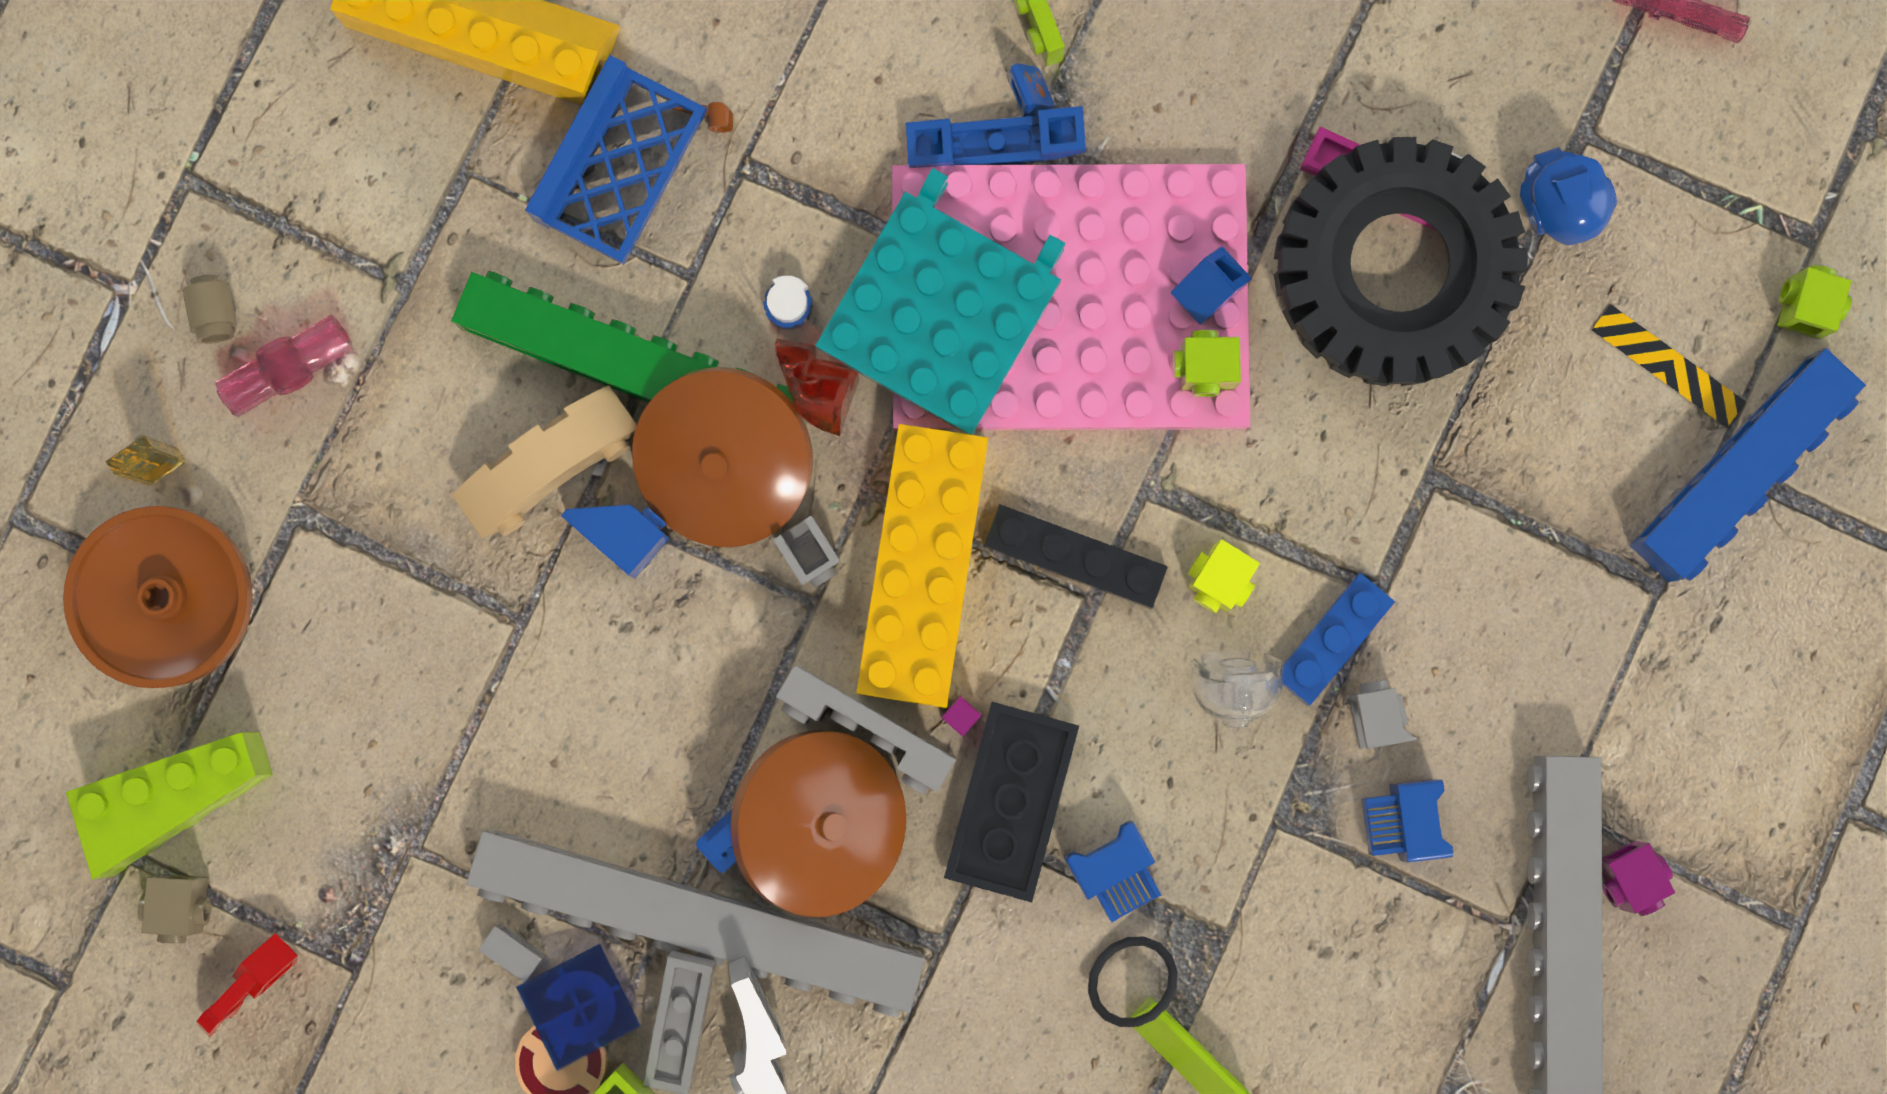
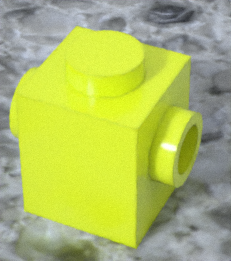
M1221 539L1215 543L1208 555L1201 551L1192 564L1187 575L1194 579L1188 589L1196 593L1193 599L1196 603L1213 613H1217L1219 608L1227 612L1235 604L1242 608L1255 588V584L1250 582V579L1260 563Z

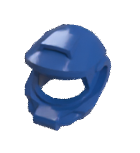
M1560 147L1534 155V161L1526 168L1525 180L1520 188V198L1534 233L1538 235L1547 234L1550 238L1563 245L1586 242L1600 235L1608 225L1617 206L1614 186L1611 179L1606 177L1602 165L1595 159L1583 155H1575L1572 152L1561 151Z

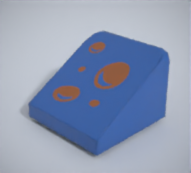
M1019 63L1011 65L1008 82L1023 117L1035 116L1038 114V110L1052 109L1054 101L1039 68Z

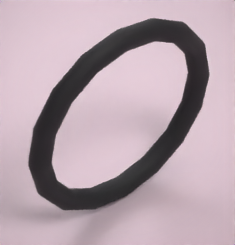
M1145 936L1126 937L1110 944L1097 957L1089 973L1088 994L1093 1009L1104 1021L1118 1027H1139L1155 1020L1168 1008L1177 990L1178 971L1173 956L1160 942ZM1129 946H1145L1155 950L1165 961L1168 970L1167 988L1161 1001L1149 1012L1137 1017L1121 1018L1110 1013L1101 1003L1097 992L1098 976L1105 962L1116 952Z

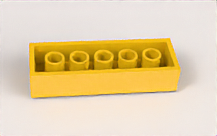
M899 424L856 690L857 695L947 709L989 437Z

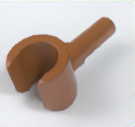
M712 102L708 106L702 104L707 109L705 117H708L709 131L717 133L732 132L733 113L724 103ZM681 107L673 108V110L692 114Z

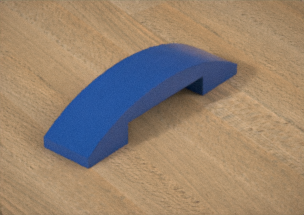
M1083 106L1038 110V115L961 123H951L950 119L906 123L909 168L952 165H1022L1069 157L1086 152Z

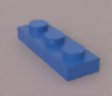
M1361 573L1357 574L1279 668L1273 678L1303 703L1310 706L1395 601Z

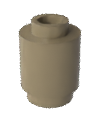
M201 275L190 279L191 285L182 289L190 332L196 334L197 342L201 344L220 343L234 337L233 328L237 324L229 284L225 281H218V276Z

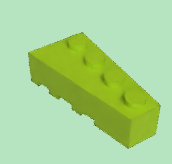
M240 732L66 791L92 880L117 875L128 868L127 866L162 846L170 838L183 830L189 829L217 808L225 806L272 776L273 773L260 732Z

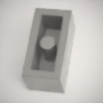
M501 923L494 926L478 949L524 983L532 978L546 958L544 953Z

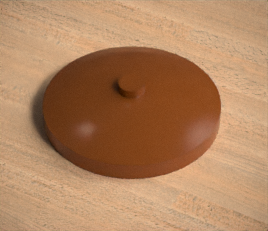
M712 367L696 370L677 378L658 392L646 406L638 421L633 439V468L644 499L653 512L667 523L668 527L680 535L701 544L716 547H738L767 538L790 520L803 502L810 486L813 472V449L810 435L802 416L795 405L780 389L767 380L747 371L726 367Z
M146 506L122 512L108 519L92 531L80 545L70 563L63 593L65 619L70 634L80 652L93 666L105 675L127 685L141 688L181 686L201 679L216 670L230 657L243 638L250 620L253 601L252 582L247 563L231 537L218 525L199 514L165 506Z
M812 730L794 734L780 740L767 749L753 763L743 778L735 797L731 816V840L734 855L749 885L762 898L774 906L807 917L837 915L849 911L869 899L884 884L894 869L902 850L906 831V806L903 791L894 770L887 760L875 748L861 739L844 733L825 730Z

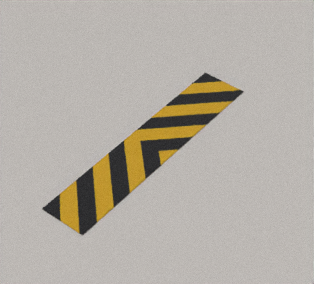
M1611 304L1592 329L1598 336L1726 428L1729 427L1746 403L1741 397Z

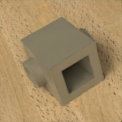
M168 874L147 877L145 893L139 900L137 910L138 919L142 921L141 933L158 934L157 942L186 943L187 936L203 932V928L207 925L211 916V900L207 898L208 877Z

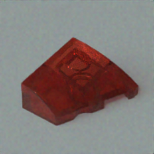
M776 339L775 353L795 409L807 422L816 428L840 436L859 382V373L842 363L816 359V347L813 344Z

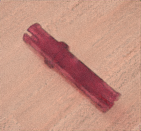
M1612 0V2L1646 12L1649 18L1659 20L1661 17L1672 20L1682 25L1720 36L1737 44L1746 34L1749 26L1748 22L1750 21V16L1732 12L1701 0Z

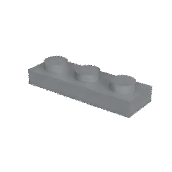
M671 951L668 955L643 1086L677 1094L690 1093L716 966L715 960L677 951Z

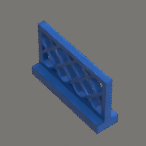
M609 55L525 211L538 224L548 229L551 227L624 265L705 117L706 107L627 67L625 62ZM634 83L649 91L653 105L628 113L624 99ZM656 95L667 101L658 104ZM621 107L623 115L615 117ZM681 107L692 113L685 128L667 133L661 112ZM656 114L662 135L637 142L631 121ZM626 123L632 144L608 151L604 141L606 132L611 127ZM678 139L674 149H672L670 141ZM665 143L669 154L665 165L646 171L640 150ZM600 145L602 153L594 155ZM635 152L641 173L616 180L611 159ZM605 161L611 183L587 190L583 179L587 167ZM658 177L654 186L651 187L650 179ZM644 181L648 193L644 204L626 210L620 188ZM579 184L581 192L573 194ZM614 191L620 212L596 219L590 198ZM584 200L590 219L589 222L572 227L559 220L567 205ZM637 216L636 219H635V221L633 222V224H632V226H631V225H630V222H629V218H630V217ZM623 220L627 235L619 250H616L603 243L598 227ZM593 229L595 238L583 232Z

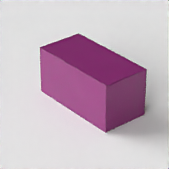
M960 696L941 718L963 737L982 715Z

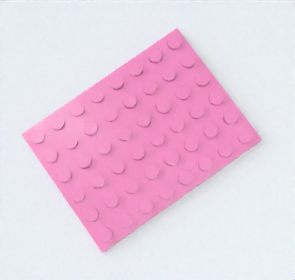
M1246 164L952 165L909 168L908 165H892V213L905 191L916 198L918 197L928 174L934 168L948 176V187L935 206L937 210L1033 264L1037 260L1050 234L1066 243L1063 254L1051 272L1052 275L1061 279V283L975 431L1250 428L1248 284L1202 325L1170 293L1206 256L1221 246L1248 273ZM1216 330L1219 332V337H1240L1241 383L1235 389L1220 390L1219 396L1195 397L1192 394V390H1181V378L1173 377V351L1180 350V345L1184 338L1191 337V332ZM893 393V431H898L899 424L943 431H960Z

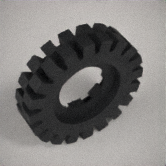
M1393 137L1388 143L1379 144L1377 139L1358 145L1346 155L1341 154L1325 165L1301 190L1302 192L1292 202L1282 221L1284 227L1282 233L1277 237L1274 259L1278 260V271L1274 274L1277 296H1283L1286 306L1282 313L1291 330L1297 328L1305 339L1301 344L1316 359L1322 356L1331 363L1330 369L1347 378L1357 376L1363 378L1366 384L1385 387L1390 384H1401L1402 387L1425 383L1453 373V371L1467 366L1486 352L1485 348L1490 343L1497 341L1511 323L1507 320L1509 313L1519 307L1525 286L1519 284L1520 274L1528 271V248H1519L1518 236L1525 233L1519 211L1509 213L1504 201L1511 196L1497 178L1490 183L1482 175L1486 166L1469 154L1462 159L1452 155L1454 146L1433 139L1426 145L1416 144V137ZM1408 214L1418 217L1429 223L1440 234L1445 243L1449 259L1445 283L1439 293L1429 303L1418 309L1397 312L1380 308L1370 302L1360 292L1353 279L1351 254L1355 241L1367 225L1383 216Z

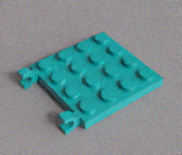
M932 168L917 198L906 191L903 194L815 347L961 432L973 435L1061 283V279L1052 275L1051 272L1063 254L1066 243L1050 234L1035 263L1027 261L937 210L935 206L948 187V176Z

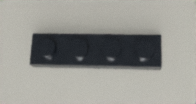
M999 504L984 544V548L1149 609L1154 607L1168 566L1001 504Z

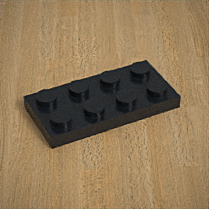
M991 702L947 863L945 879L1032 903L1079 725Z

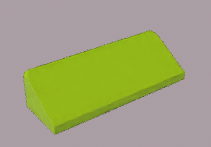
M1148 997L1130 1017H1137L1149 1012L1158 1002L1153 997ZM1166 1010L1155 1020L1139 1027H1133L1200 1094H1251Z

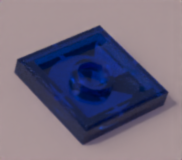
M600 944L516 987L557 1072L641 1027Z

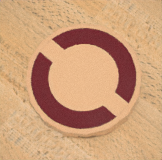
M536 1023L522 1037L515 1054V1072L521 1088L527 1094H593L601 1086L608 1070L606 1044L558 1068Z

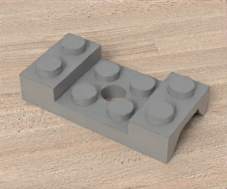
M796 665L792 668L776 696L785 702L781 711L803 724H808L811 718L816 721H822L827 710L831 707L834 711L830 718L846 728L856 732L859 725L870 730L874 733L870 742L892 755H895L898 748L905 751L906 753L897 769L905 773L901 782L925 795L928 788L938 792L956 761L954 757Z

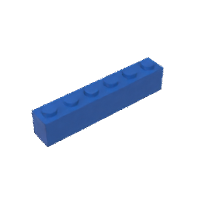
M1827 348L1807 356L1629 546L1668 583L1684 580L1685 578L1690 581L1707 566L1708 561L1705 557L1715 546L1718 549L1722 548L1738 533L1739 529L1735 525L1745 514L1747 516L1755 514L1764 506L1769 499L1765 493L1775 482L1777 484L1783 483L1795 473L1799 467L1795 461L1805 450L1807 452L1813 451L1825 441L1829 435L1825 429L1835 418L1838 421L1843 419L1855 409L1859 403L1855 397L1866 384Z

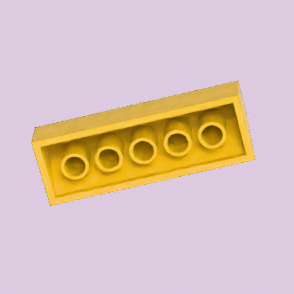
M333 0L330 7L333 14L346 28L581 106L606 60L611 55L620 31V26L544 0Z

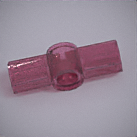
M329 315L292 338L289 336L281 337L265 344L256 352V359L214 382L217 389L216 392L232 415L239 417L277 394L281 396L287 395L306 386L314 378L313 373L354 350L352 341L336 317Z

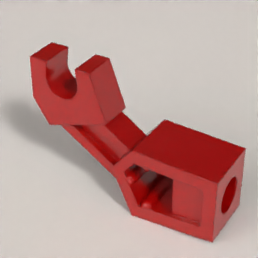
M276 933L241 962L232 975L236 981L213 1005L201 1014L196 1021L198 1027L210 1038L218 1031L217 1028L226 1019H231L237 1014L244 1003L243 1001L249 994L254 999L257 998L297 963L298 955Z

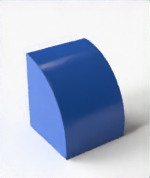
M1221 246L1206 256L1170 293L1202 325L1241 291L1252 278L1226 249Z

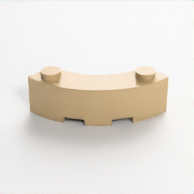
M609 385L563 408L564 413L550 421L543 429L537 424L508 445L510 451L500 456L491 465L485 463L454 492L452 497L482 539L497 532H500L502 536L512 533L524 524L525 519L523 516L552 491L598 461L605 458L607 462H611L630 448L627 441L635 434L637 424Z

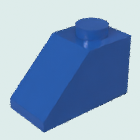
M632 505L566 509L561 515L595 547L633 578L639 575L670 540L661 531L667 523L647 506L642 512Z

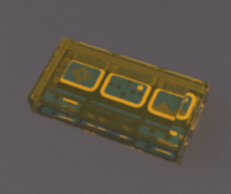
M144 435L105 462L114 475L151 486L184 464L185 458L177 447Z

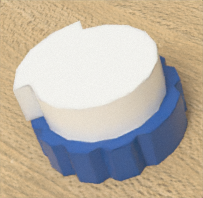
M780 276L773 279L774 284L771 285L770 290H767L765 294L766 300L763 302L767 318L770 322H774L776 327L790 330L796 326L801 327L805 324V320L810 318L813 303L808 286L801 279L794 276Z

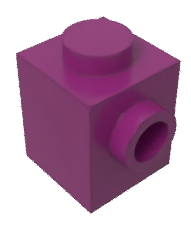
M1633 841L1602 857V876L1605 880L1602 883V890L1608 901L1615 908L1619 907L1622 911L1645 916L1665 906L1663 899L1676 893L1669 881L1673 879V874L1668 863L1660 854H1655L1650 843Z

